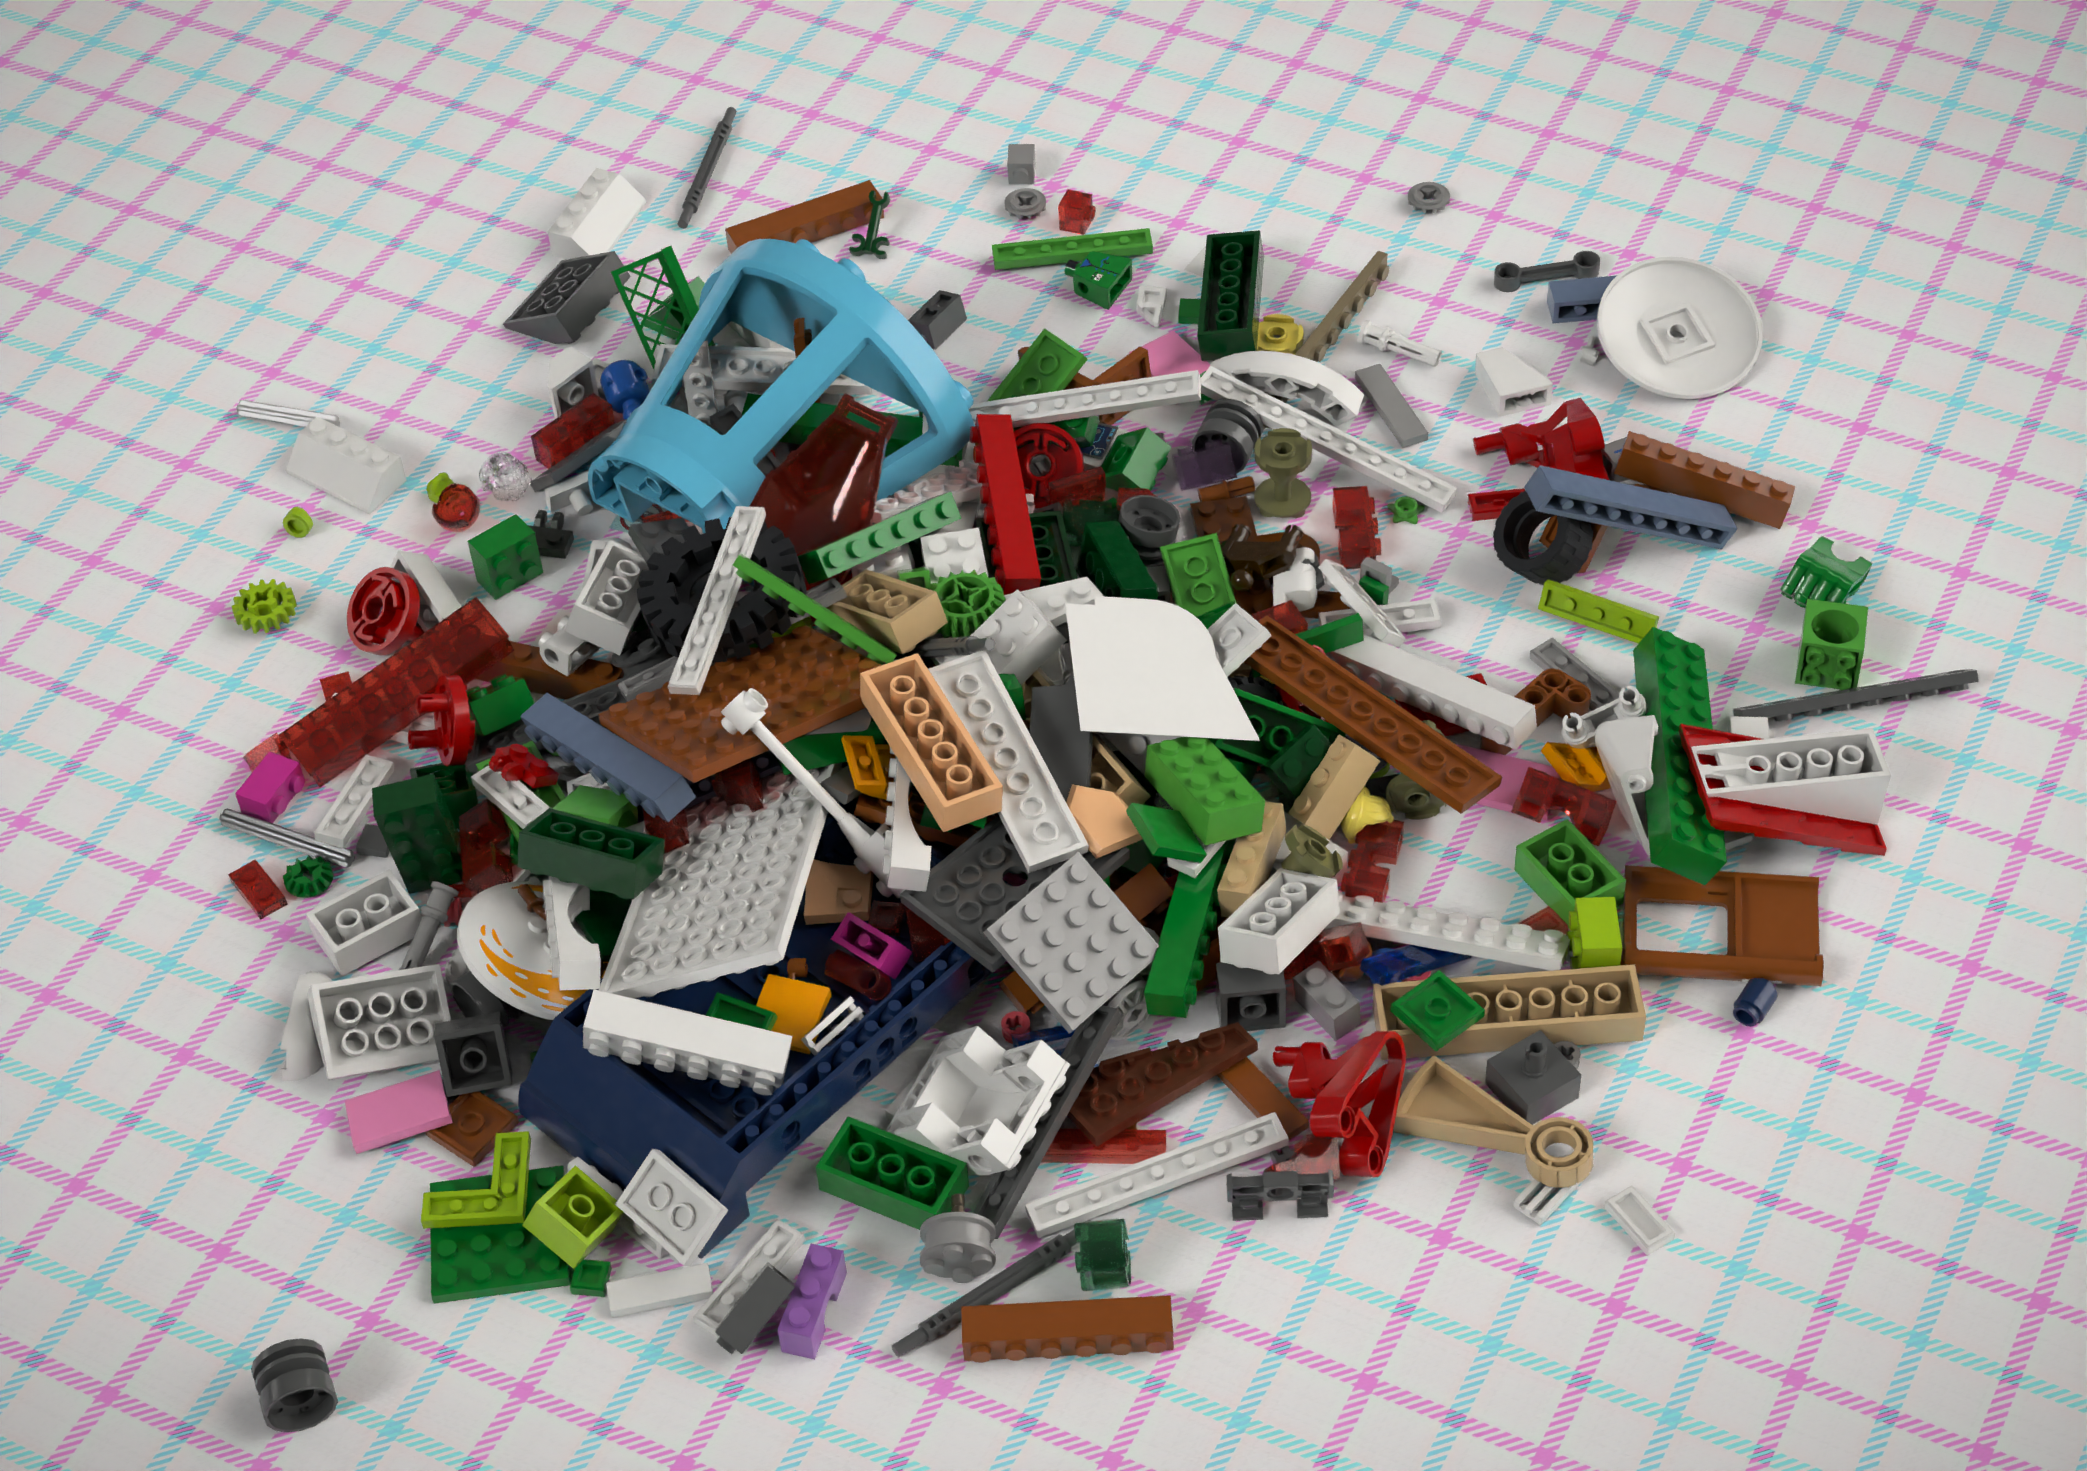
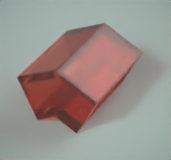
M277 733L245 754L243 759L249 765L251 772L255 770L269 751L292 759L288 747Z

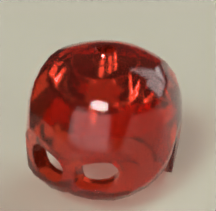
M456 483L450 484L441 492L437 505L433 504L432 515L442 528L452 532H463L476 522L480 514V500L469 487Z

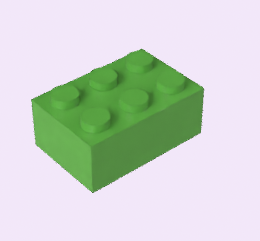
M1568 819L1516 846L1514 870L1568 928L1569 911H1574L1576 898L1615 897L1616 908L1623 904L1626 879Z

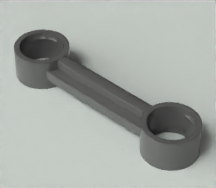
M1581 251L1576 253L1571 261L1523 268L1511 262L1501 263L1496 266L1494 271V286L1502 292H1513L1519 289L1523 282L1574 275L1577 279L1598 277L1600 257L1592 251Z

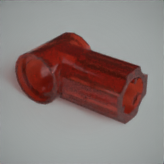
M839 949L830 954L825 963V975L862 993L871 1000H882L891 991V980L885 973L875 966L866 964ZM876 977V983L868 989L869 981Z

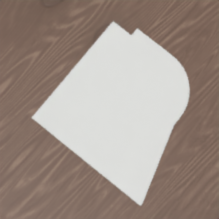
M1094 596L1095 605L1065 603L1080 731L1260 741L1216 657L1214 643L1209 631L1193 614L1177 605L1152 599Z

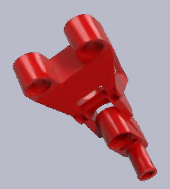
M1581 398L1563 402L1547 421L1531 424L1528 427L1516 423L1500 427V432L1473 438L1474 449L1477 455L1504 448L1511 466L1526 462L1537 468L1541 465L1609 480L1601 450L1605 449L1600 424L1594 413ZM1567 417V424L1554 429ZM1537 443L1542 445L1543 450L1538 451Z
M1375 1031L1370 1036L1361 1039L1337 1059H1331L1330 1053L1323 1042H1305L1301 1047H1275L1276 1052H1273L1275 1066H1293L1288 1080L1291 1096L1295 1099H1315L1310 1113V1128L1313 1135L1316 1137L1344 1138L1338 1156L1341 1173L1344 1176L1379 1177L1383 1172L1389 1155L1406 1065L1405 1046L1401 1036L1396 1031ZM1386 1045L1388 1063L1381 1066L1361 1082L1383 1046ZM1374 1100L1367 1119L1361 1108Z

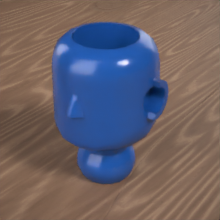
M619 360L611 363L603 370L600 378L609 407L616 413L623 414V420L627 419L634 409L644 402L650 392L646 382L648 378L646 371L630 360Z

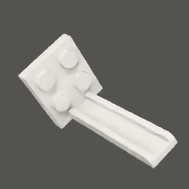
M704 341L683 375L685 389H680L679 397L683 403L679 410L714 429L710 423V416L726 408L724 397L727 393L735 390H715L708 341Z

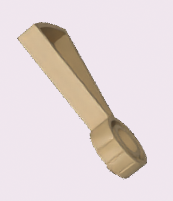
M1434 1055L1416 1072L1399 1098L1394 1123L1395 1133L1524 1154L1525 1163L1531 1176L1549 1187L1564 1188L1576 1185V1183L1585 1180L1593 1168V1139L1588 1129L1580 1122L1564 1117H1553L1542 1120L1533 1126ZM1554 1143L1567 1144L1574 1149L1571 1155L1560 1158L1550 1156L1544 1150Z

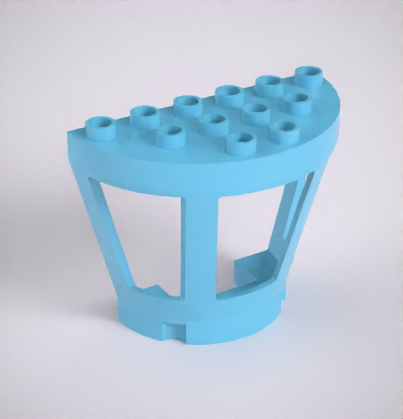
M757 239L738 247L709 275L701 291L698 313L646 399L630 414L613 444L591 463L588 472L589 490L594 503L632 523L655 503L701 527L703 533H706L705 521L717 518L720 519L723 529H726L729 517H732L736 506L764 507L767 514L764 521L768 529L774 525L783 531L784 537H789L798 555L808 549L810 545L819 542L863 514L864 507L882 498H887L889 495H893L956 455L970 441V427L975 426L969 412V408L973 405V398L965 386L953 380L942 361L914 326L888 300L866 283L862 270L853 261L842 258L835 262L822 255L811 242L805 239H800L796 243L777 239ZM805 318L806 329H811L812 342L726 434L720 435L714 429L691 415L669 407L683 385V375L703 342L708 341L709 345L713 337L729 322L732 321L795 351L794 320ZM840 374L924 413L929 426L926 433L795 515L777 489L756 466ZM742 579V581L754 587V579L752 583H749L746 580Z

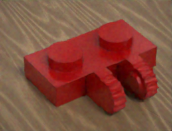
M520 744L496 748L495 755L492 756L488 765L494 772H502L501 777L506 781L523 780L532 788L556 785L559 773L549 767L546 761L538 759L528 751L527 747Z

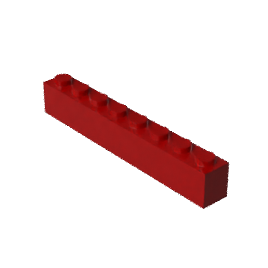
M977 414L975 426L970 427V442L975 443L973 460L974 463L979 464L977 467V482L982 483L980 490L981 504H986L984 508V523L989 524L987 540L988 545H993L991 564L997 567V570H995V580L1001 585L1004 595L1012 594L1017 589L1021 592L1040 587L1041 575L1011 415Z

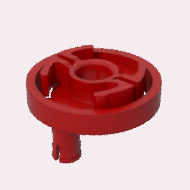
M1034 423L1015 431L1016 446L1020 448H1017L1025 494L1034 495L1035 509L1057 502L1060 504L1065 503L1078 490L1084 474V459L1077 442L1062 428L1047 423ZM1034 441L1033 443H1029V444H1027V445L1021 447L1022 445H1024V444H1026V443H1028V442ZM1050 442H1054V443L1060 445L1061 447H1059V446H1057V445H1055V444H1052V443L1050 444ZM1038 455L1047 456L1051 461L1050 471L1041 477L1033 475L1030 470L1032 459Z
M380 567L369 572L358 583L349 601L346 620L348 634L357 648L375 655H387L399 649L406 641L418 646L426 644L424 641L418 640V638L428 641V637L421 627L415 626L419 615L420 597L414 580L407 573L400 570Z
M442 675L438 679L435 694L417 695V708H420L418 713L434 712L435 730L408 731V744H411L409 745L410 750L436 748L445 766L463 765L474 744L475 720H470L466 692L468 686L464 684L459 675Z

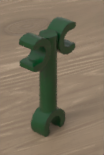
M871 190L869 200L872 205L866 240L860 234H853V241L860 242L861 244L857 248L850 247L849 251L853 256H861L864 253L872 255L874 253L877 258L886 259V252L880 251L878 248L882 245L889 246L890 242L886 237H877L882 210L889 205L890 196L888 192H884L883 199L877 201L875 191Z

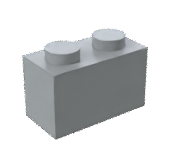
M1317 961L1293 977L1295 1000L1335 1041L1361 1024L1360 1002L1320 961Z

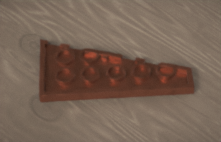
M1237 1022L1202 1032L1197 1039L1183 1043L1177 1039L1167 1042L1168 1047L1151 1051L1149 1047L1100 1061L1099 1066L1093 1068L1067 1116L1097 1147L1258 1050L1257 1040Z

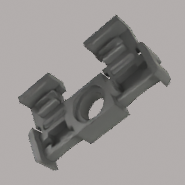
M1328 1170V1173L1297 1174V1171L1263 1172V1175L1234 1177L1232 1173L1226 1176L1227 1201L1232 1203L1233 1221L1263 1220V1201L1296 1200L1297 1218L1328 1217L1327 1201L1334 1197L1332 1170Z

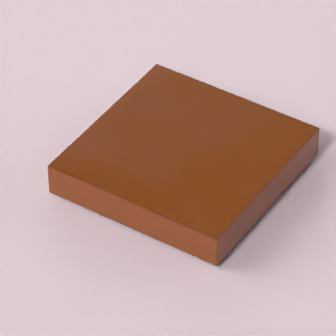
M480 1091L461 1094L449 1105L453 1123L426 1131L425 1133L426 1136L475 1167L495 1147L496 1133L510 1132L519 1123L517 1115Z

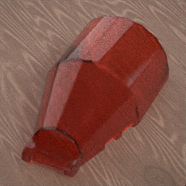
M845 393L835 411L807 437L808 439L797 450H793L786 456L787 459L778 468L766 475L749 507L765 508L767 515L764 521L768 529L774 525L783 531L784 537H789L794 545L797 556L871 526L886 445L897 426L898 419L891 415L885 416L854 401V397ZM850 411L881 426L877 433L846 418ZM852 568L808 584L806 580L804 581L806 591L832 578H835L842 586Z

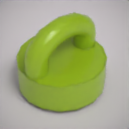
M446 472L439 473L427 484L428 497L435 503L448 502L456 494L454 482Z
M297 506L293 507L284 517L283 527L290 535L302 538L310 532L313 522L309 514L303 508Z

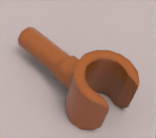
M792 958L788 961L787 978L796 980V977L807 978L808 965L806 964V958Z

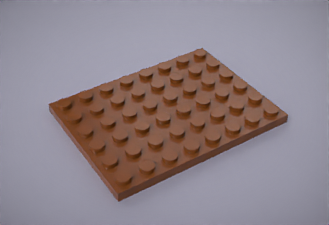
M800 626L793 629L792 633L782 637H773L774 642L762 650L759 646L750 648L751 655L739 659L735 656L730 659L727 658V662H716L715 665L709 668L700 695L670 694L668 689L669 682H666L659 689L640 693L635 699L626 703L614 704L609 707V710L598 715L600 724L695 783L769 750L751 729L744 735L739 731L733 735L721 724V720L725 717L721 711L743 690L747 692L750 688H753L763 695L768 703V708L764 710L766 714L760 721L784 744L866 708L860 697V673L882 665L808 626Z

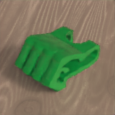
M1821 536L1809 549L1799 556L1780 589L1781 594L1791 600L1794 598V603L1802 608H1806L1807 599L1846 604V600L1854 595L1866 580L1873 563L1861 556L1855 561H1844L1837 558L1831 550L1834 541Z

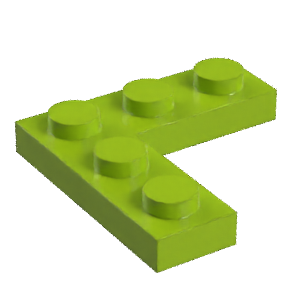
M529 1131L496 1133L491 1189L424 1193L421 1214L423 1229L524 1223L531 1148Z

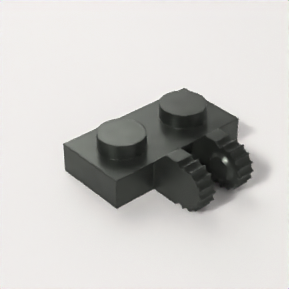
M538 510L534 526L529 527L535 532L540 556L566 559L574 536L573 531L562 530L564 524L563 513L555 512L551 528H545L547 511Z

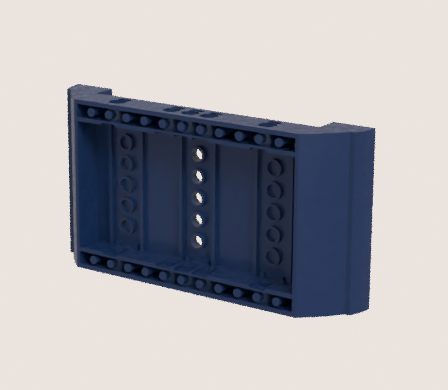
M858 797L845 805L840 802L838 804L847 813L854 815ZM828 812L814 859L827 863L855 866L854 860L858 856L854 853L853 847L837 824L838 821ZM855 816L874 831H876L882 825L881 823L877 822L868 823L862 820L860 817ZM918 835L924 845L931 846L930 870L956 850L952 845L939 841L930 842ZM874 874L870 920L865 922L912 951L897 978L893 979L831 940L841 922L806 925L804 919L805 886L783 960L770 966L762 965L750 968L740 974L731 973L720 976L713 981L689 984L682 989L662 991L652 997L643 996L636 998L701 1015H706L717 992L756 1006L766 981L763 979L764 975L776 973L781 977L787 978L788 961L792 958H806V964L808 965L807 978L796 977V980L829 987L831 990V998L820 1022L850 996L855 1001L853 1004L863 1010L862 1014L864 1017L859 1022L854 1019L845 1030L841 1031L826 1044L816 1056L812 1052L806 1054L790 1050L783 1083L772 1095H761L754 1092L753 1088L742 1085L738 1088L728 1087L721 1084L720 1080L707 1077L706 1080L694 1079L689 1077L687 1072L675 1069L673 1072L660 1071L653 1064L641 1062L638 1065L624 1062L621 1057L608 1054L607 1057L591 1054L588 1049L583 1048V1026L594 990L589 989L559 1013L550 1025L533 1060L526 1080L520 1084L518 1095L519 1113L573 1157H579L588 1165L594 1166L602 1176L611 1183L617 1184L623 1192L652 1149H657L664 1153L728 1209L699 1253L698 1257L702 1259L750 1216L746 1192L992 972L903 905L900 898H897L894 894L889 898L882 895L876 887V883L880 879ZM847 1009L844 1010L819 1033L815 1044L832 1030L833 1026L844 1020L850 1012Z

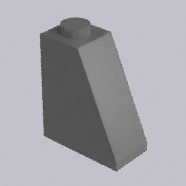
M767 1262L715 1329V1333L720 1336L716 1342L731 1354L735 1350L743 1354L795 1288L794 1282Z

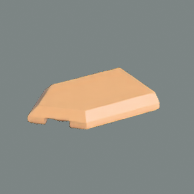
M1072 784L1066 803L1089 845L1088 850L1096 859L1142 840L1141 835L1126 812L1127 804L1117 793Z

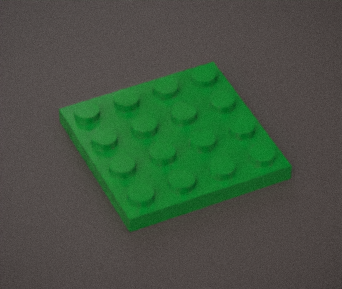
M563 1165L529 1170L525 1219L534 1204L565 1175ZM492 1175L430 1183V1192L491 1189ZM523 1223L430 1228L431 1297L434 1304L569 1286L570 1268L563 1259L522 1225Z

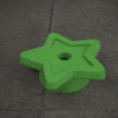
M1407 496L1398 498L1395 504L1387 505L1388 510L1394 514L1393 523L1407 521L1417 524V515L1425 509V506L1418 505L1414 498Z

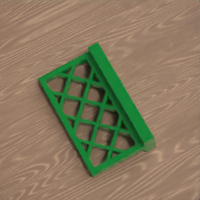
M668 246L657 253L611 271L613 280L653 370L656 363L653 355L656 346L665 344L659 341L663 328L666 327L679 333L675 345H678L681 335H684L686 332L683 331L685 325L687 324V327H689L699 311V307L672 246ZM657 259L662 268L659 279L644 274L647 263ZM643 265L641 272L634 270ZM628 271L639 275L634 290L623 286L619 275ZM664 274H665V277H666L668 283L662 281V278H663V275H664ZM642 277L657 283L652 297L637 291ZM660 284L671 288L673 297L670 304L655 299ZM625 291L632 293L630 300ZM635 295L650 300L645 315L633 310L631 303ZM675 299H676V302H677L679 308L673 306V303H674V300H675ZM653 302L668 308L663 322L648 316ZM671 309L682 313L684 322L681 329L666 324ZM636 316L643 318L641 325ZM646 320L661 325L656 340L644 335L642 329ZM713 339L708 346H715ZM647 341L654 343L652 350Z

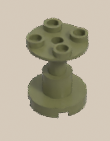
M1273 429L1268 431L1267 437H1264L1262 440L1260 437L1255 443V462L1261 470L1269 474L1270 478L1263 481L1256 488L1254 500L1259 507L1260 514L1264 517L1300 518L1305 514V509L1311 503V491L1303 481L1296 477L1312 461V443L1308 438L1307 441L1302 438L1301 433L1294 429Z
M1430 720L1422 721L1426 725L1440 733L1442 736H1444V734L1436 728V724ZM1402 772L1390 780L1386 787V801L1390 806L1391 812L1396 815L1397 811L1405 813V818L1421 820L1431 818L1440 813V807L1444 804L1445 807L1447 806L1445 802Z
M1296 824L1285 835V841L1291 853L1281 863L1282 869L1333 878L1343 868V862L1339 853L1335 850L1331 854L1326 848L1329 841L1315 829L1303 824L1297 829Z

